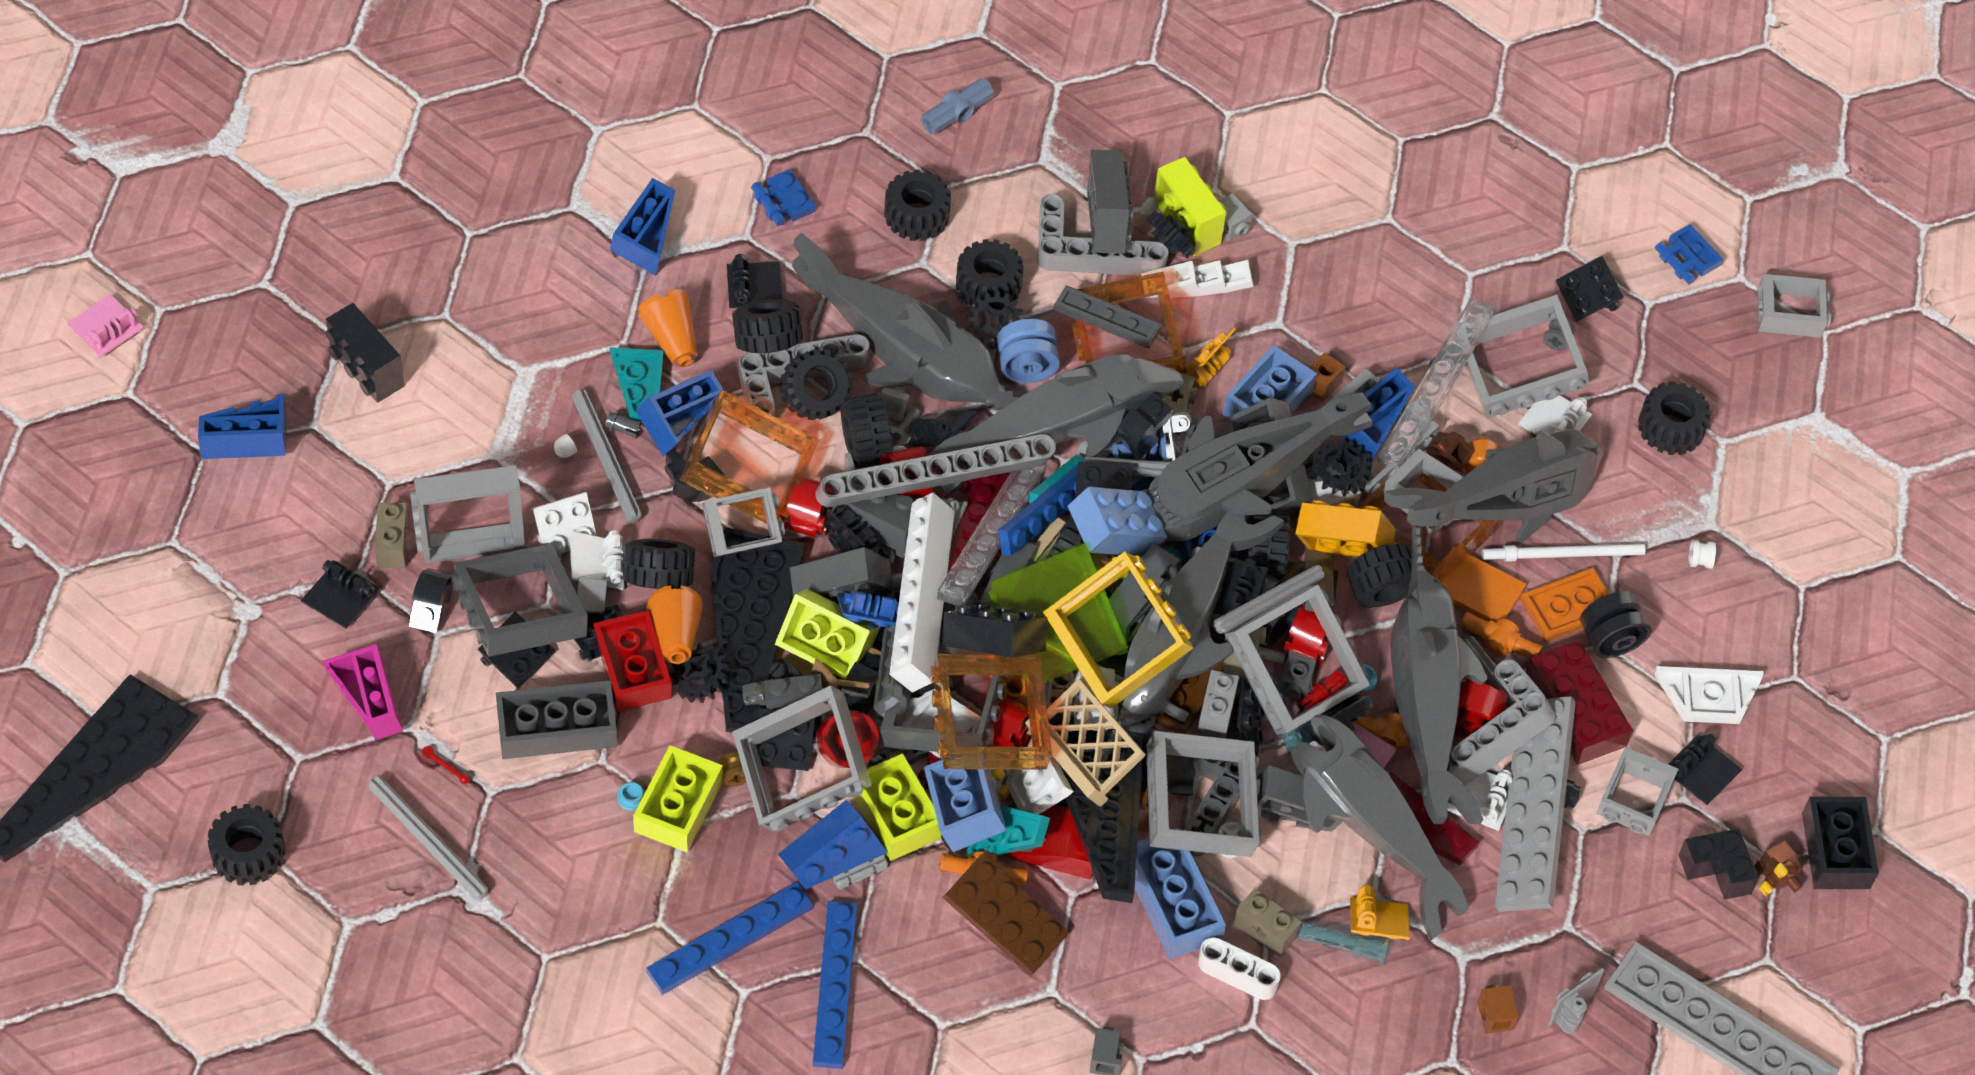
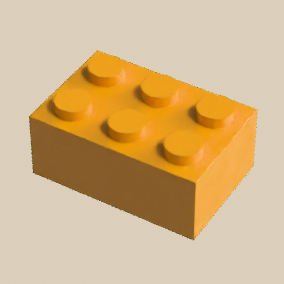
M1312 501V504L1302 503L1295 534L1309 550L1333 555L1359 557L1374 548L1393 544L1396 529L1377 507L1365 506L1364 509H1358L1345 503H1340L1338 506H1330L1322 501Z

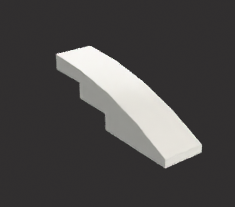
M1219 260L1195 267L1193 261L1141 273L1146 298L1204 296L1254 287L1248 260L1222 266Z

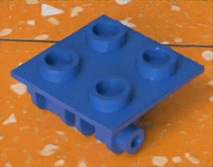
M851 591L850 593L845 592L844 595L837 593L842 614L848 620L854 622H862V620L873 621L874 624L881 627L896 626L897 617L895 613H898L899 602L895 598L882 596L880 601L879 595H876L875 599L872 600L871 594L866 596V593Z

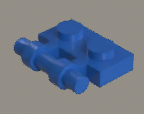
M790 169L768 178V188L763 187L760 182H755L751 186L754 198L759 204L764 206L766 215L770 220H774L777 226L785 223V215H788L792 222L814 213L816 210V205ZM776 198L780 204H774L772 199Z
M1691 224L1670 235L1668 242L1671 246L1667 247L1663 242H1659L1655 246V250L1660 254L1659 258L1664 263H1669L1675 270L1674 274L1679 279H1684L1688 285L1696 280V277L1691 273L1693 270H1696L1702 277L1720 267L1723 262V258ZM1681 254L1686 262L1682 263L1676 256Z

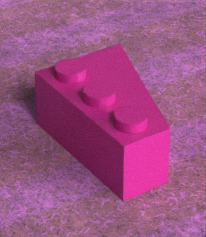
M377 644L321 661L332 681L375 740L403 732L386 663Z

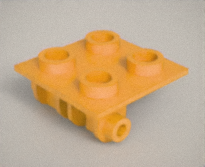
M1235 328L1226 334L1223 331L1220 332L1213 341L1210 340L1200 350L1201 354L1185 367L1188 371L1185 375L1195 377L1194 387H1205L1211 378L1216 375V372L1230 359V349L1226 346L1222 347V344L1236 330Z
M1368 884L1359 888L1357 898L1350 897L1352 933H1358L1363 936L1376 935L1390 939L1409 940L1408 904L1375 900V889Z

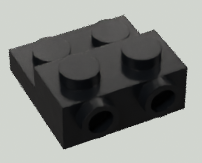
M1352 695L1321 713V715L1332 717L1343 723L1351 731H1354L1355 728L1351 721L1365 716L1364 711L1373 707L1369 696ZM1311 720L1300 725V735L1306 743L1310 744L1315 741L1322 745L1313 731Z

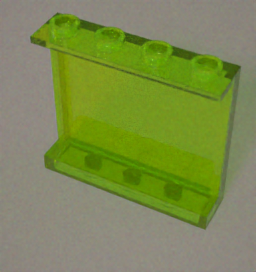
M1083 544L991 581L992 590L988 591L994 607L998 605L1013 607V612L1018 613L1019 610H1034L1037 616L1046 617L1043 613L1045 610L1097 571L1086 544ZM1102 590L1067 616V619L1095 662L1115 654L1120 656L1129 652L1105 590ZM1048 619L1046 651L1014 657L1015 659L1021 658L1024 668L1019 670L1025 685L1031 683L1033 690L1038 689V685L1079 669Z

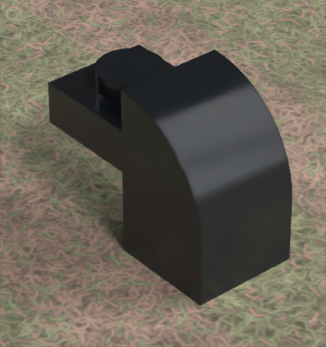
M1153 392L1136 410L1132 408L1122 420L1117 433L1120 443L1137 458L1141 459L1159 441L1156 431L1175 413L1173 408Z
M675 448L665 453L666 466L664 468L669 478L673 480V493L677 497L689 502H701L725 490V474L709 456L690 466Z
M430 568L421 572L412 596L414 603L409 623L410 627L431 632L439 631L444 604L450 602L453 587L451 575L454 574Z
M867 652L859 663L855 662L845 679L848 681L866 682L870 684V687L842 686L841 689L844 692L849 710L859 711L866 715L874 705L880 657L870 652Z

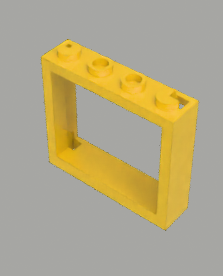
M1125 551L1043 612L1100 703L1109 708L1116 706L1193 649L1189 641L1191 638L1189 631L1183 624L1179 625L1175 620L1176 611L1168 601L1164 602L1160 597L1159 593L1162 590L1153 578L1149 579L1144 572L1147 569L1145 563L1138 555L1134 557ZM1130 570L1176 640V643L1112 689L1067 619V616Z

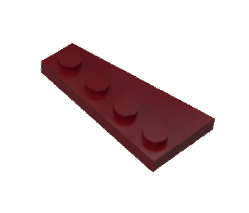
M1390 772L1389 775L1408 803L1434 852L1461 865L1478 848L1480 841L1448 816L1443 824H1434L1425 809L1422 795L1394 773Z

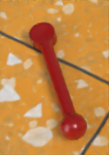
M426 746L422 749L424 758H432L457 776L461 784H468L470 782L469 774H462L437 756L431 746Z

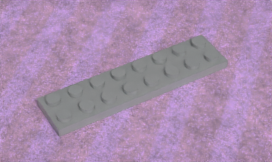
M1572 697L1547 699L1555 713L1554 722L1516 749L1512 754L1510 772L1512 773L1513 781L1509 783L1495 900V908L1499 912L1553 908L1576 703Z
M1638 942L1634 943L1604 987L1605 990L1738 1075H1837L1840 1071Z

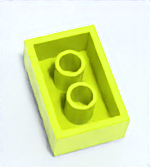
M1185 157L1158 168L1154 202L1165 217L1170 214L1192 235L1188 239L1196 249L1192 254L1195 256L1220 245L1227 212L1223 203L1218 202L1214 197L1211 187L1200 178L1197 168L1191 165Z
M805 589L795 594L775 645L813 664L815 659L818 658L831 673L846 679L855 662L859 663L870 647L873 646L880 626L874 624L873 621H850L846 616H843L839 604L809 589Z
M669 745L633 815L634 832L688 852L723 783V765Z
M903 753L867 769L872 786L863 789V793L853 798L873 833L888 852L886 855L890 861L941 839L934 806Z

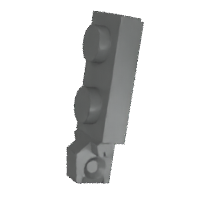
M821 674L765 680L764 682L760 681L742 685L745 705H766L767 709L786 707L822 690Z

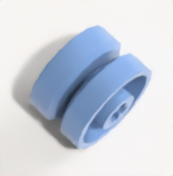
M1021 319L1004 326L998 333L997 345L998 352L1000 353L1001 373L1008 380L1022 384L1036 383L1051 377L1059 369L1060 361L1056 348V332L1053 326L1046 321Z

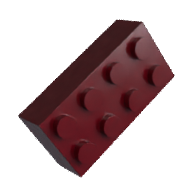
M1580 640L1530 657L1525 673L1544 694L1546 699L1572 697L1576 702L1570 754L1577 765L1625 748V746L1627 747L1633 729Z

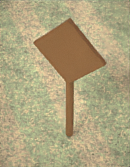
M818 658L814 661L811 675L821 674L822 689L830 685L837 689L839 685L859 688L870 687V684L866 682L837 680Z

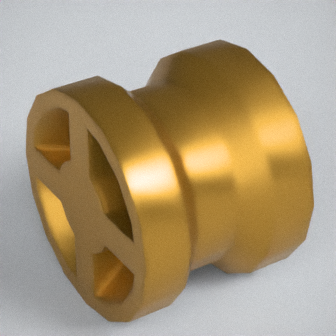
M738 752L729 753L720 758L719 764L723 765L724 771L723 783L726 786L735 787L747 783Z

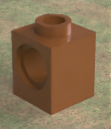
M1325 352L1309 367L1317 373L1312 394L1323 402L1342 383L1346 368L1337 358L1331 357Z
M1492 984L1482 989L1477 1003L1485 1034L1514 1030L1519 1016L1511 985L1501 986L1499 984Z

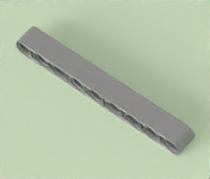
M1039 434L826 476L819 484L815 492L816 499L821 505L832 507L1044 465L1055 452L1056 445L1050 436ZM1035 446H1041L1042 448H1044L1046 454L1042 455L1038 453L1035 449ZM1009 451L1017 452L1020 456V459H1013L1010 456ZM983 456L991 457L994 465L987 464ZM957 461L965 462L968 470L961 469ZM931 466L940 468L942 475L934 474ZM904 471L912 472L915 475L916 479H908L905 476ZM878 476L886 477L889 485L881 484ZM851 482H859L863 490L854 489ZM824 487H832L835 489L836 495L827 494Z

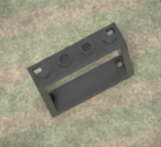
M552 544L454 563V575H451L453 591H458L461 608L467 610L469 625L471 628L475 627L478 644H483L488 657L587 637V613ZM542 570L563 614L494 628L474 584Z
M939 642L936 666L994 671L977 734L902 727L912 694L903 685L901 702L887 710L883 718L880 730L884 746L955 754L978 746L983 756H985L988 745H992L994 740V722H998L1000 718V706L998 704L1000 699H1005V681L1012 674V662H1009L1008 657L946 647L943 646V643Z

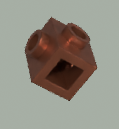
M1438 432L1431 440L1430 446L1425 453L1453 471L1462 472L1475 450L1465 441L1463 436L1456 432Z

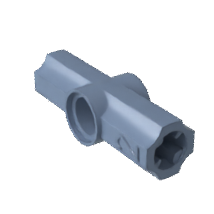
M980 78L961 91L953 89L946 93L940 104L921 115L924 129L929 134H936L955 121L958 123L967 121L972 116L974 109L994 97L991 84L985 78Z

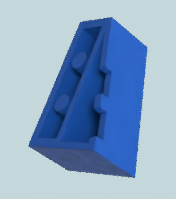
M652 178L613 233L610 251L656 276L675 190Z
M1395 368L1363 393L1371 404V409L1366 413L1371 418L1373 426L1354 434L1342 435L1347 443L1350 440L1353 441L1354 448L1361 445L1363 447L1362 454L1369 453V462H1372L1415 386L1398 368Z
M711 369L648 397L635 411L662 457H664L665 453L669 452L725 394V391Z
M284 393L276 395L275 400L260 403L259 400L250 402L251 406L234 410L231 407L199 416L198 440L201 458L285 456L287 412Z
M845 800L779 852L778 855L801 885L808 889L888 852L848 800Z

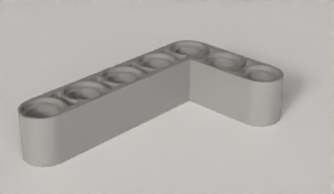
M1047 194L1041 199L1038 230V264L1044 270L1141 276V273L1167 266L1168 248L1160 242L1131 240L1130 243H1126L1125 253H1093L1092 238L1063 236V199L1057 194Z
M854 334L801 343L789 349L773 353L748 352L743 354L739 360V381L751 426L758 431H767L773 427L775 404L770 384L783 382L780 381L781 375L785 373L784 368L792 362L793 358L815 349H820V351L828 350L831 351V355H839L841 363H847L846 371L859 370L868 363V339L862 335ZM811 369L807 371L804 379L823 376L824 374L818 370Z
M1503 660L1494 670L1497 680L1514 704L1451 748L1447 771L1457 777L1464 786L1549 727L1555 720V713L1544 694L1515 660Z

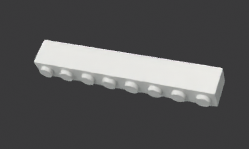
M933 492L917 499L911 506L890 666V675L911 692L934 682L955 513L949 505Z

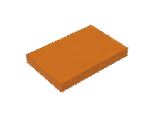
M1452 547L1434 576L1449 591L1453 605L1488 622L1490 620L1497 622L1500 618L1507 619L1526 588V583L1455 547Z
M1594 567L1524 592L1520 595L1519 599L1546 643L1584 629L1579 620L1581 613L1587 606L1597 599L1608 595L1609 592Z

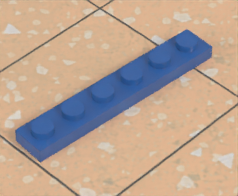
M1078 465L998 529L1002 555L1012 556L1068 510V505L1075 499Z
M796 882L646 967L647 974L660 993L664 995L811 911L813 904Z
M828 901L813 1067L843 1069L857 903Z

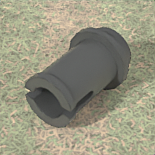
M619 411L609 413L605 427L609 428L610 432L615 430L637 438L641 429L639 427L642 425L641 421L619 415Z

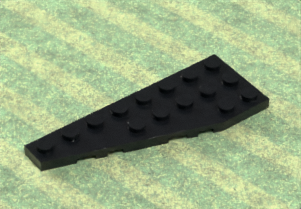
M728 527L723 529L726 547L770 538L767 535ZM782 539V542L778 544L715 557L711 571L717 646L729 659V667L732 670L731 674L726 675L730 683L721 685L724 690L722 698L726 732L732 733L758 720L759 708H762V705H745L742 685L770 680L769 667L775 662L779 647L775 643L789 611L793 596L790 567L801 565L806 543Z
M129 674L0 819V860L7 862L34 845L35 840L49 831L53 833L62 827L61 824L73 816L77 818L115 794L114 790L129 781L132 783L141 777L140 774L149 768L154 767L155 769L163 764L199 723L198 715Z
M1059 720L1058 725H1062L1063 721ZM1108 729L1107 732H1104L1103 742H1108L1114 729ZM1087 730L1085 743H1096L1098 731ZM1125 730L1136 744L1143 749V733ZM1068 731L1067 743L1078 744L1079 731ZM1131 747L1121 748L1119 761H1126L1135 753ZM1084 749V763L1094 762L1095 749ZM1113 750L1109 754L1107 762L1112 761ZM1142 759L1105 794L1109 799L1101 807L1083 793L1059 764L1073 790L1072 794L1066 797V801L1102 898L1133 903ZM1100 768L1099 781L1102 784L1110 777L1111 768Z

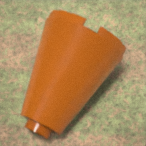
M672 289L667 291L668 296L660 298L659 294H656L645 300L638 307V315L661 349L664 350L671 363L679 365V367H686L694 363V359L698 355L690 300L686 290Z
M664 586L655 590L649 596L646 610H649L664 659L670 663L680 664L686 662L691 657L703 612L702 599L695 590L687 586H681V589H671V586Z

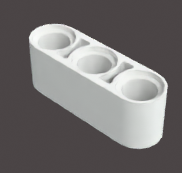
M1208 938L1201 945L1198 966L1204 973L1256 998L1268 1000L1274 997L1280 980V971L1275 965L1218 938ZM1207 954H1215L1218 956V958H1209ZM1240 966L1244 968L1245 971H1237L1233 967ZM1260 979H1268L1271 981V984H1264Z

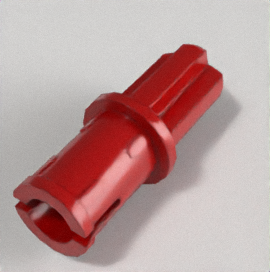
M1337 670L1320 684L1316 683L1313 685V690L1296 702L1298 709L1301 711L1305 707V710L1336 693L1347 683L1345 675Z

